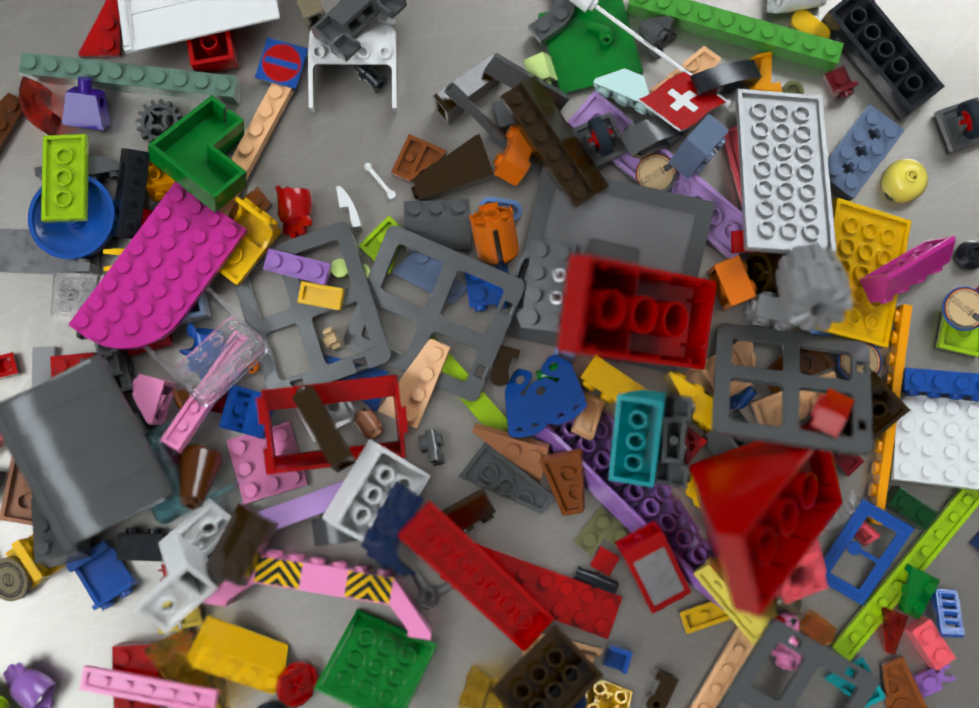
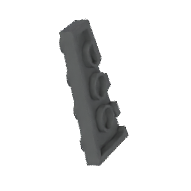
M486 442L458 476L540 514L546 510L555 498L554 494Z

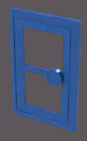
M862 498L824 556L827 573L825 574L827 585L857 603L864 605L915 528ZM867 516L897 532L879 559L861 549L857 541H851ZM846 548L851 555H858L860 553L876 562L859 589L830 573Z

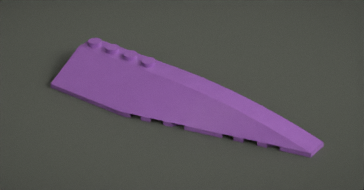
M581 386L583 394L585 392H588L583 386ZM574 405L573 411H575L576 408L579 407V406ZM603 407L594 438L591 441L571 432L575 418L560 425L549 423L541 432L533 435L538 441L550 444L549 452L551 454L582 448L584 487L631 532L655 521L663 531L686 581L721 608L693 574L697 568L706 564L705 561L711 557L713 559L714 555L710 551L711 546L707 540L702 539L698 533L699 528L681 501L672 494L671 486L655 482L654 487L608 480L615 417L605 407ZM561 412L557 418L565 416V414Z

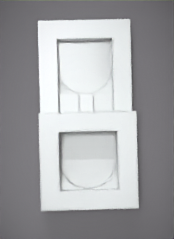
M337 186L336 190L341 211H349L354 231L363 230L359 214L352 200L341 186Z

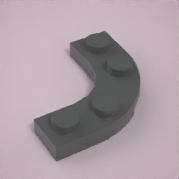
M554 0L552 8L545 15L528 25L529 31L540 45L562 32L568 26L574 16L576 5L569 0Z

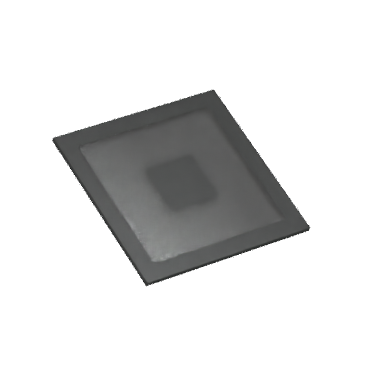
M544 167L542 168L524 251L532 243L533 239L574 243L581 247L580 255H590L698 277L715 202L604 177L609 186L574 209L564 193L559 191ZM530 259L526 260L519 278L523 281ZM522 295L521 300H520V302H519V308H520V309L523 308V304H524V302H523V295ZM514 313L506 333L507 336L557 347L559 333L520 328L521 325ZM608 358L665 372L672 371L674 373L677 370V366Z

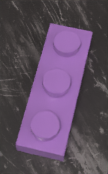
M268 248L263 270L327 286L332 264Z

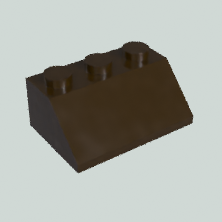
M875 371L870 374L873 441L910 411ZM852 409L839 433L840 436L852 437ZM858 422V430L866 431L864 422Z
M238 503L206 566L218 576L239 587L247 586L279 523Z

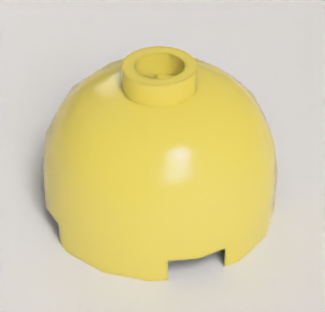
M906 158L897 160L887 167L886 171L882 174L881 185L883 192L894 199V202L908 203L923 194L927 188L929 178L926 169L921 163Z

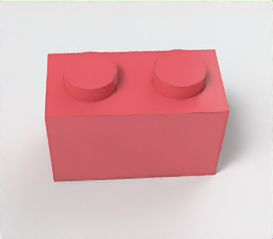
M921 616L919 619L916 618L902 627L928 667L938 671L956 659L931 619Z

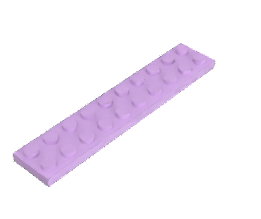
M595 90L567 123L572 129L588 122L594 117L603 116L611 112L622 134L625 128L634 122ZM667 149L651 153L662 154L670 159L674 156ZM628 152L626 155L611 160L613 164L638 184L636 168L642 159L631 157ZM677 171L676 182L668 192L715 202L707 242L728 259L738 256L740 253H731V231L743 230L742 211L697 174L694 173L687 179Z

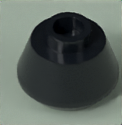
M968 240L958 246L956 259L963 268L969 270L979 268V242Z

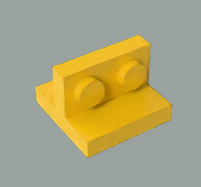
M33 534L28 538L18 539L12 543L11 546L13 548L5 553L7 557H18L32 576V587L30 590L66 566V564L48 568L35 563Z

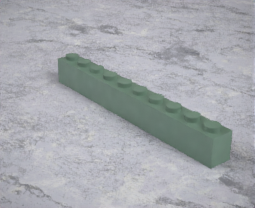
M27 52L21 53L18 72L31 82L78 86V77L88 76L92 78L93 89L205 101L212 95L221 103L239 105L242 87L237 76Z

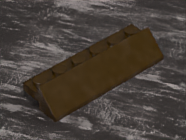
M536 75L520 81L518 85L500 96V99L512 115V121L559 191L564 193L574 209L609 186Z

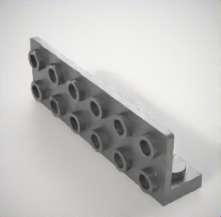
M0 229V272L69 275L99 274L100 251L86 259H76V261L62 260L43 251L35 243L29 230Z

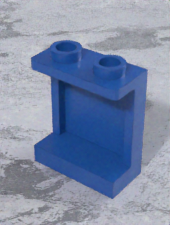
M111 539L103 540L92 547L91 557L66 564L69 572L75 571L94 602L93 610L99 608L102 611L115 604L113 601L119 596L124 598L134 592L132 588L138 584L125 561L117 560V548Z

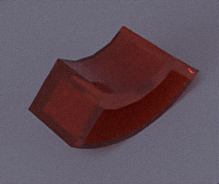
M23 76L19 86V101L24 115L30 123L46 135H56L62 119L54 113L51 107L52 91L43 84Z

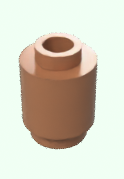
M363 408L354 415L356 419L353 422L365 438L368 437V439L373 441L385 431L382 428L383 424L371 408L368 410Z

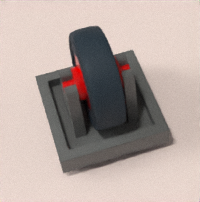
M978 97L934 113L950 153L979 143Z
M611 112L603 116L594 117L588 122L572 128V131L596 167L628 154V150L619 136L621 133Z

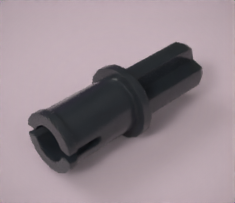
M578 566L574 576L575 580L587 583L593 589L596 587L611 594H615L619 586L618 581L600 575L599 571L595 573L581 566Z

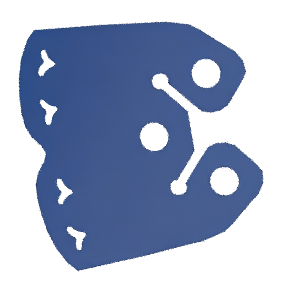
M557 355L549 356L542 365L541 371L547 376L558 377L559 381L555 382L548 378H542L532 382L525 395H521V392L524 391L531 381L532 373L524 369L514 371L505 388L509 436L520 438L535 435L541 432L547 424L560 425L568 422L586 408V399L570 362ZM556 362L558 368L551 371L549 369L550 364ZM518 376H524L525 380L522 384L516 383ZM539 387H545L544 394L538 395L536 393ZM574 405H580V407H577L576 410L573 411ZM561 412L565 414V416L557 418ZM533 423L539 424V426H534V428L531 429L532 426H533ZM519 427L523 429V431L518 430L517 432H515V430H517Z

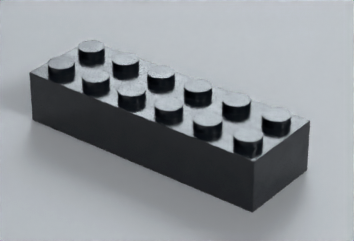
M842 0L830 9L821 20V22L828 26L834 38L838 42L844 43L843 49L901 120L945 87L874 0Z

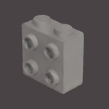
M763 292V294H759L751 299L750 302H747L744 314L747 315L746 321L752 322V326L765 328L766 325L774 327V330L781 331L792 330L797 327V325H793L788 320L780 298H777L775 293Z

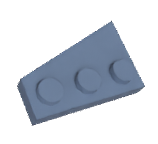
M414 252L391 273L432 294L443 264L441 261L425 254ZM457 277L446 300L451 305L467 292V288Z

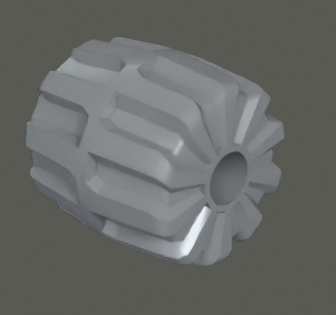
M811 243L805 246L798 245L792 248V251L786 256H782L778 262L779 269L776 270V280L779 298L788 320L793 325H799L800 329L809 332L815 327H818L820 331L828 330L831 323L843 322L845 320L844 313L846 310L852 309L853 301L848 275L836 252L830 247L820 246L819 243Z

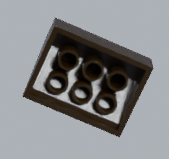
M484 488L441 510L464 533L473 530V524L480 520L484 524L493 519V513L496 512Z
M555 624L490 689V692L505 708H573L604 674Z

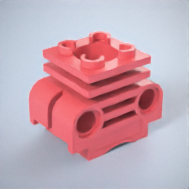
M818 538L777 594L780 595V598L786 605L828 588L825 577L827 568Z

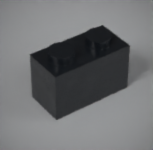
M126 528V532L118 533L117 560L164 561L158 543L169 533H162L160 528H149L148 532H139L140 528Z

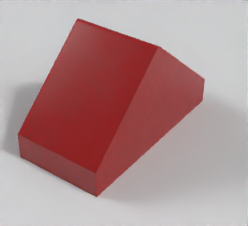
M570 254L556 351L705 370L717 281L590 255Z
M799 426L803 431L828 434L813 426ZM755 441L689 465L708 541L735 611L761 617L843 504L833 452Z

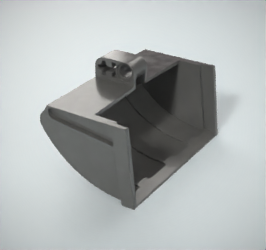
M100 354L31 389L0 402V435L65 553L75 549L112 525L175 495L167 476L144 435L151 431L149 424L146 422L141 411L132 413Z

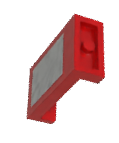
M655 521L615 542L644 598L645 604L652 614L663 610L668 605L692 593L663 531Z

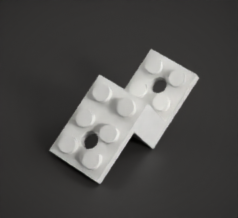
M209 498L204 502L203 506L197 508L165 536L158 544L168 575L133 605L134 612L167 634L219 587L213 571L206 566L208 562L207 556L215 549L231 515ZM208 524L214 525L210 530H203L204 526ZM165 602H173L169 607H162Z

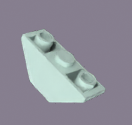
M624 68L595 78L593 82L595 89L604 98H612L624 107L628 105L642 115H654L651 110L637 101L639 98L649 95L644 76Z

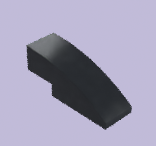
M754 59L709 68L693 74L690 78L698 96L730 94L736 88H750L762 76Z

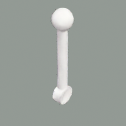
M366 163L364 169L373 175L387 192L389 199H395L396 193L390 190L372 169V164Z

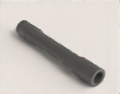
M454 82L450 83L444 92L458 106H461L501 148L507 147L508 138L506 133L474 105Z

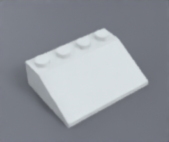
M369 439L322 518L333 527L363 542L367 530L375 521L378 510L383 506L388 497L389 490L396 481L420 495L431 475Z

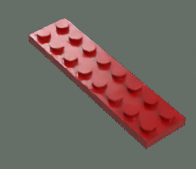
M430 500L397 534L403 542L523 652L555 619Z
M477 544L555 618L554 620L605 639L609 638L623 598L621 595L611 594L596 587L593 589L591 585L577 579L575 580L569 576Z

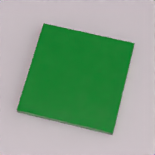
M599 0L598 6L631 29L623 0ZM576 6L574 16L568 26L545 42L556 73L558 89L566 94L594 88L593 82L595 78L624 68L639 75L644 73L634 37L595 8L592 12L588 9L585 13ZM547 12L539 13L538 18L542 17ZM590 20L609 25L614 34V42L611 45H603L597 33L587 31Z
M357 609L319 677L314 691L350 708H408L438 648V644L426 639L408 637V631Z

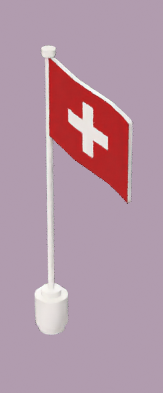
M569 0L585 13L588 9L592 12L595 8L682 72L668 79L651 94L637 100L679 132L694 126L708 112L724 104L728 108L731 104V99L727 100L720 94L698 96L690 78L693 74L598 6L599 0Z

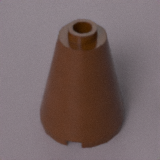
M202 444L187 445L182 453H178L177 456L180 503L190 510L203 506L223 464L222 454L214 448L213 451L207 450V446Z

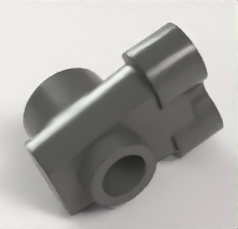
M428 429L425 431V435L418 436L420 450L422 453L428 452L429 462L433 466L444 464V457L440 446H444L441 433H437L435 429Z

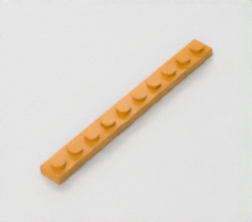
M907 304L897 306L893 318L894 328L889 339L891 349L886 357L888 371L883 379L899 398L901 395L913 306ZM897 422L883 432L874 444L876 459L871 466L873 481L869 485L868 495L870 496V503L884 511ZM867 516V523L883 525Z

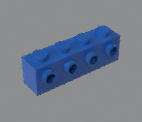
M904 368L901 392H905V396H919V393L927 394L928 398H941V395H947L952 400H963V397H971V401L979 402V373Z

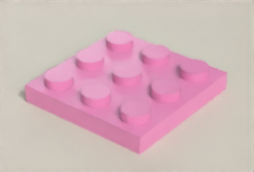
M290 421L272 426L276 456L300 453ZM246 434L226 440L244 504L309 485L305 470L266 475L263 448H267L266 438L260 439Z

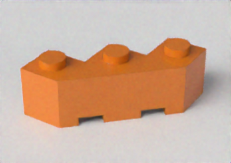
M511 125L506 133L508 138L507 147L502 154L498 153L493 161L495 165L494 175L517 186L528 172L531 165L529 160L534 152L516 125Z

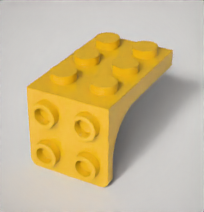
M236 197L235 201L239 207L234 221L246 228L248 233L219 271L237 286L243 283L282 232L276 227L279 224L246 197L243 201Z

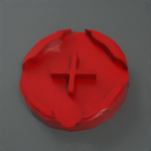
M303 661L291 663L284 668L276 683L278 699L285 705L295 708L308 702L313 696L312 692L318 681L316 669Z

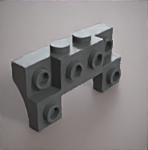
M341 0L310 29L317 40L329 46L333 54L347 62L362 48L360 42L353 37L380 13L393 19L407 6L406 0Z
M664 392L666 393L655 482L670 485L677 489H687V483H690L691 472L688 466L684 464V457L686 456L685 434L688 431L687 421H691V415H694L695 403L692 401V397L687 395Z

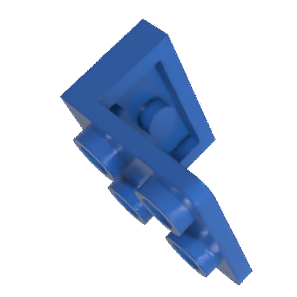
M231 384L219 427L265 439L264 424L259 425L256 397H261V392ZM274 410L270 411L271 418Z

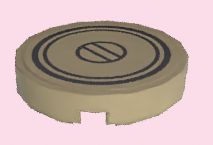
M8 556L0 559V598L11 602L24 598L32 587V576L18 557Z

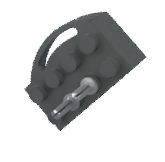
M533 239L532 243L524 251L514 272V276L519 278L526 260L530 259L524 276L523 308L520 309L518 305L515 311L521 325L520 328L559 333L570 254L580 255L581 247L578 244Z

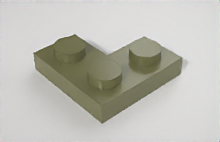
M599 506L573 542L592 555L604 538L616 546L615 542L632 532Z

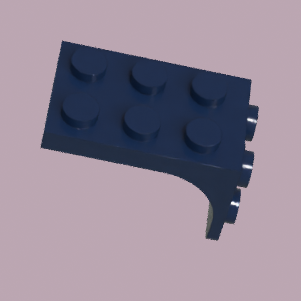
M396 481L389 490L388 497L383 506L378 510L375 521L367 530L361 546L368 551L366 555L376 560V563L385 569L392 567L397 574L406 577L407 574L414 577L416 572L398 558V547L401 539L397 534L415 516L424 498Z

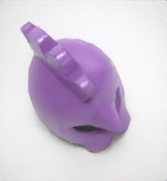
M20 662L16 665L12 663L7 667L3 675L7 680V687L10 688V696L23 708H52L53 701L51 697L57 686L52 678L37 670H26L25 666ZM42 696V699H41L40 702L36 705V703L38 702L39 698Z

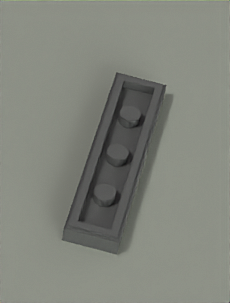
M498 53L493 56L484 73L510 88L515 87L522 80L535 76ZM537 77L558 110L561 111L569 101L570 95Z

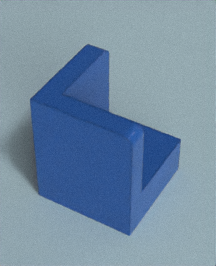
M608 642L602 664L627 674L633 652L630 648Z

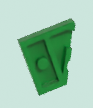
M907 563L905 570L908 572L907 583H902V596L898 609L919 619L941 580Z

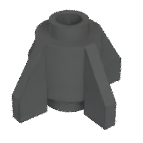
M666 15L643 20L638 28L639 36L662 52L663 48L661 47H665L669 40L675 39L678 35L670 30L675 19ZM646 46L651 56L660 59L658 54Z

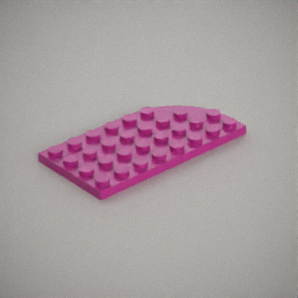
M175 182L68 325L89 340L111 349H140L158 340H163L182 323L246 236L248 230L219 210L216 213Z

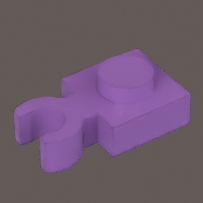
M949 664L938 671L927 667L912 675L923 698L942 690L941 682H952L955 680L956 677L952 674L944 675V671L950 668Z

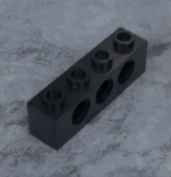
M121 148L115 195V211L117 215L113 236L133 239L141 228L150 161L149 152Z

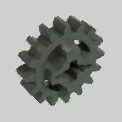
M159 99L158 104L151 100L150 107L144 104L145 111H138L141 119H136V123L140 125L136 129L139 133H142L141 137L150 144L169 129L172 123L174 125L184 116L179 113L180 110L177 106L173 107L171 101L165 104L162 99ZM156 119H158L159 121H162V122H163L162 124H163L165 127L163 128L161 125H159L158 122L156 121Z

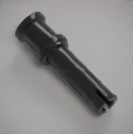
M349 65L358 73L361 81H365L372 87L374 93L381 91L388 81L387 77L381 76L373 65Z

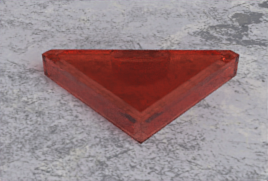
M882 607L885 649L887 653L895 655L908 616Z

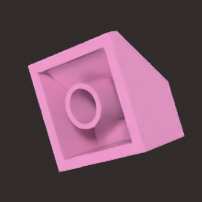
M138 374V377L132 383V396L148 424L164 426L173 398L172 390L176 388V383Z

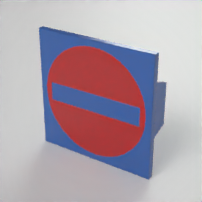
M267 37L255 78L297 89L308 48Z

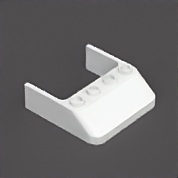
M368 24L353 37L360 42L362 48L347 62L333 54L329 46L317 40L310 30L308 45V95L311 112H315L316 65H388L392 69V111L397 113L396 32L393 27L387 24Z

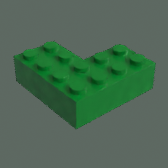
M211 95L148 144L149 159L154 165L216 213L246 188V171L224 154V152L243 138L244 120L232 110L226 111V106Z

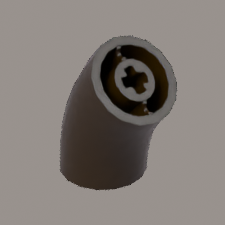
M753 252L747 257L746 265L748 272L746 273L749 280H753L757 289L755 293H778L776 270L779 269L778 262L781 257L787 254Z

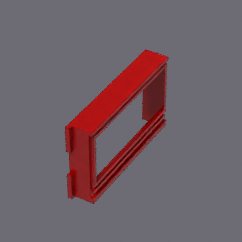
M397 374L307 385L308 387L312 385L316 389L324 404L393 396L398 441L377 444L401 458H406L404 433H408L406 406H401ZM305 385L261 390V397H256L259 425L264 424L267 448H263L266 475L330 467L322 450L277 456L275 453L270 411L298 408L291 396L296 394L295 391ZM365 445L349 447L356 460Z

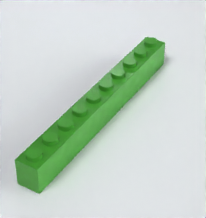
M630 0L626 12L627 15L645 20L650 17L669 15L675 19L673 28L761 53L772 51V56L828 72L838 65L844 45L841 42L692 0Z

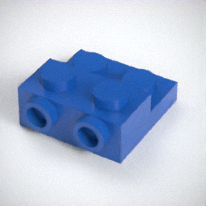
M503 260L498 261L499 266H493L509 273L508 264H504ZM465 272L470 309H474L475 312L488 310L487 307L496 306L497 309L504 293L503 289ZM505 301L503 308H508L511 303Z

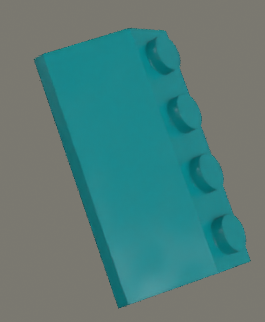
M638 390L617 395L609 481L654 487L666 393Z

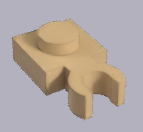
M329 327L322 331L325 335L322 338L328 349L332 347L335 352L343 349L334 328Z

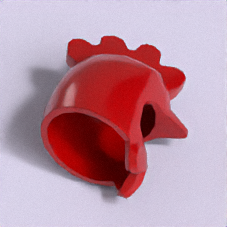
M277 185L275 187L278 203L277 215L283 223V234L290 235L293 239L299 237V234L305 235L307 227L312 226L313 223L310 217L313 205L310 189L291 188L289 186L282 189L280 185Z

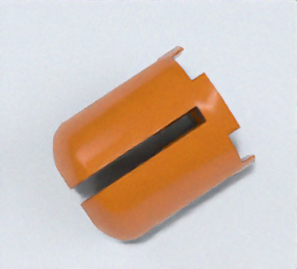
M498 202L481 205L478 212L472 216L471 213L469 214L477 256L481 262L491 266H499L493 230H496L504 264L511 262L517 257L519 252L513 209L510 205H508L509 208L498 206Z

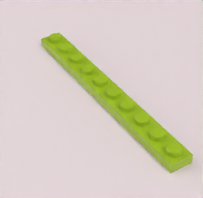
M959 488L935 517L929 528L921 534L830 644L835 651L849 661L853 659L899 603L902 596V583H907L908 578L905 565L908 563L925 571L979 506V491Z

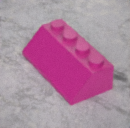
M955 236L926 240L860 278L859 280L870 303H888L894 299L893 296L895 294H902L910 290V285L919 284L927 279V275L942 271V266L951 260L956 242Z

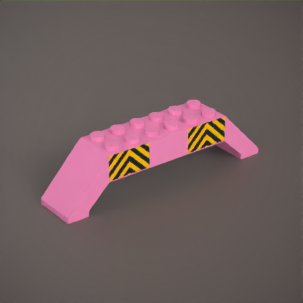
M278 549L265 551L247 586L239 587L226 580L203 601L206 604L226 607L236 601L237 595L253 584L258 583L386 604L392 608L407 628L408 637L430 640L433 633V627L400 576L392 572V568L385 569L380 567L377 570L370 569L371 565L364 563L351 566L348 565L349 561L338 559L333 562H327V558L321 556H314L308 559L305 558V554L292 552V554L284 555L283 550Z

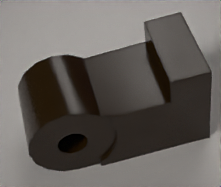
M501 345L490 373L493 385L502 387L508 383V370L511 360H518L520 350Z
M655 667L652 675L656 682L652 691L645 696V705L647 708H666L679 680L675 675Z

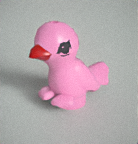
M784 611L774 618V620H779L799 631L800 623L795 614ZM792 636L789 642L797 646L798 642L795 636ZM781 643L776 644L775 650H772L770 654L776 657L775 665L789 671L796 670L803 658L801 654Z

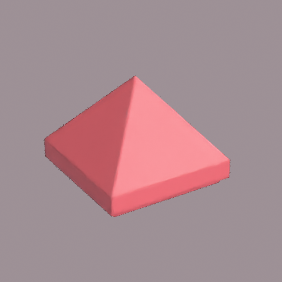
M864 521L854 537L864 546H867L881 535Z

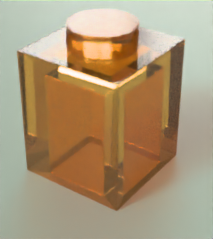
M809 609L800 621L799 629L823 646L830 644L836 636L837 628L813 610Z

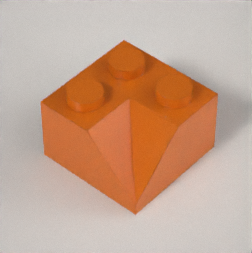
M739 255L715 264L706 272L709 280L717 281L715 294L723 312L756 297L755 292H757L755 283L753 280H749L746 273L748 272L746 262L740 259Z

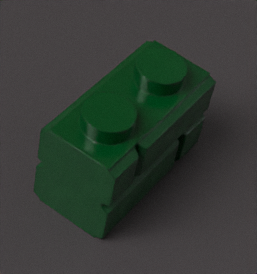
M892 486L887 492L885 507L906 522H910L916 529L926 531L938 514L935 509L901 486Z

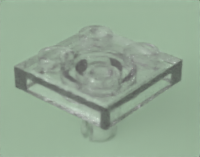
M53 273L51 316L73 318L99 284L100 275Z

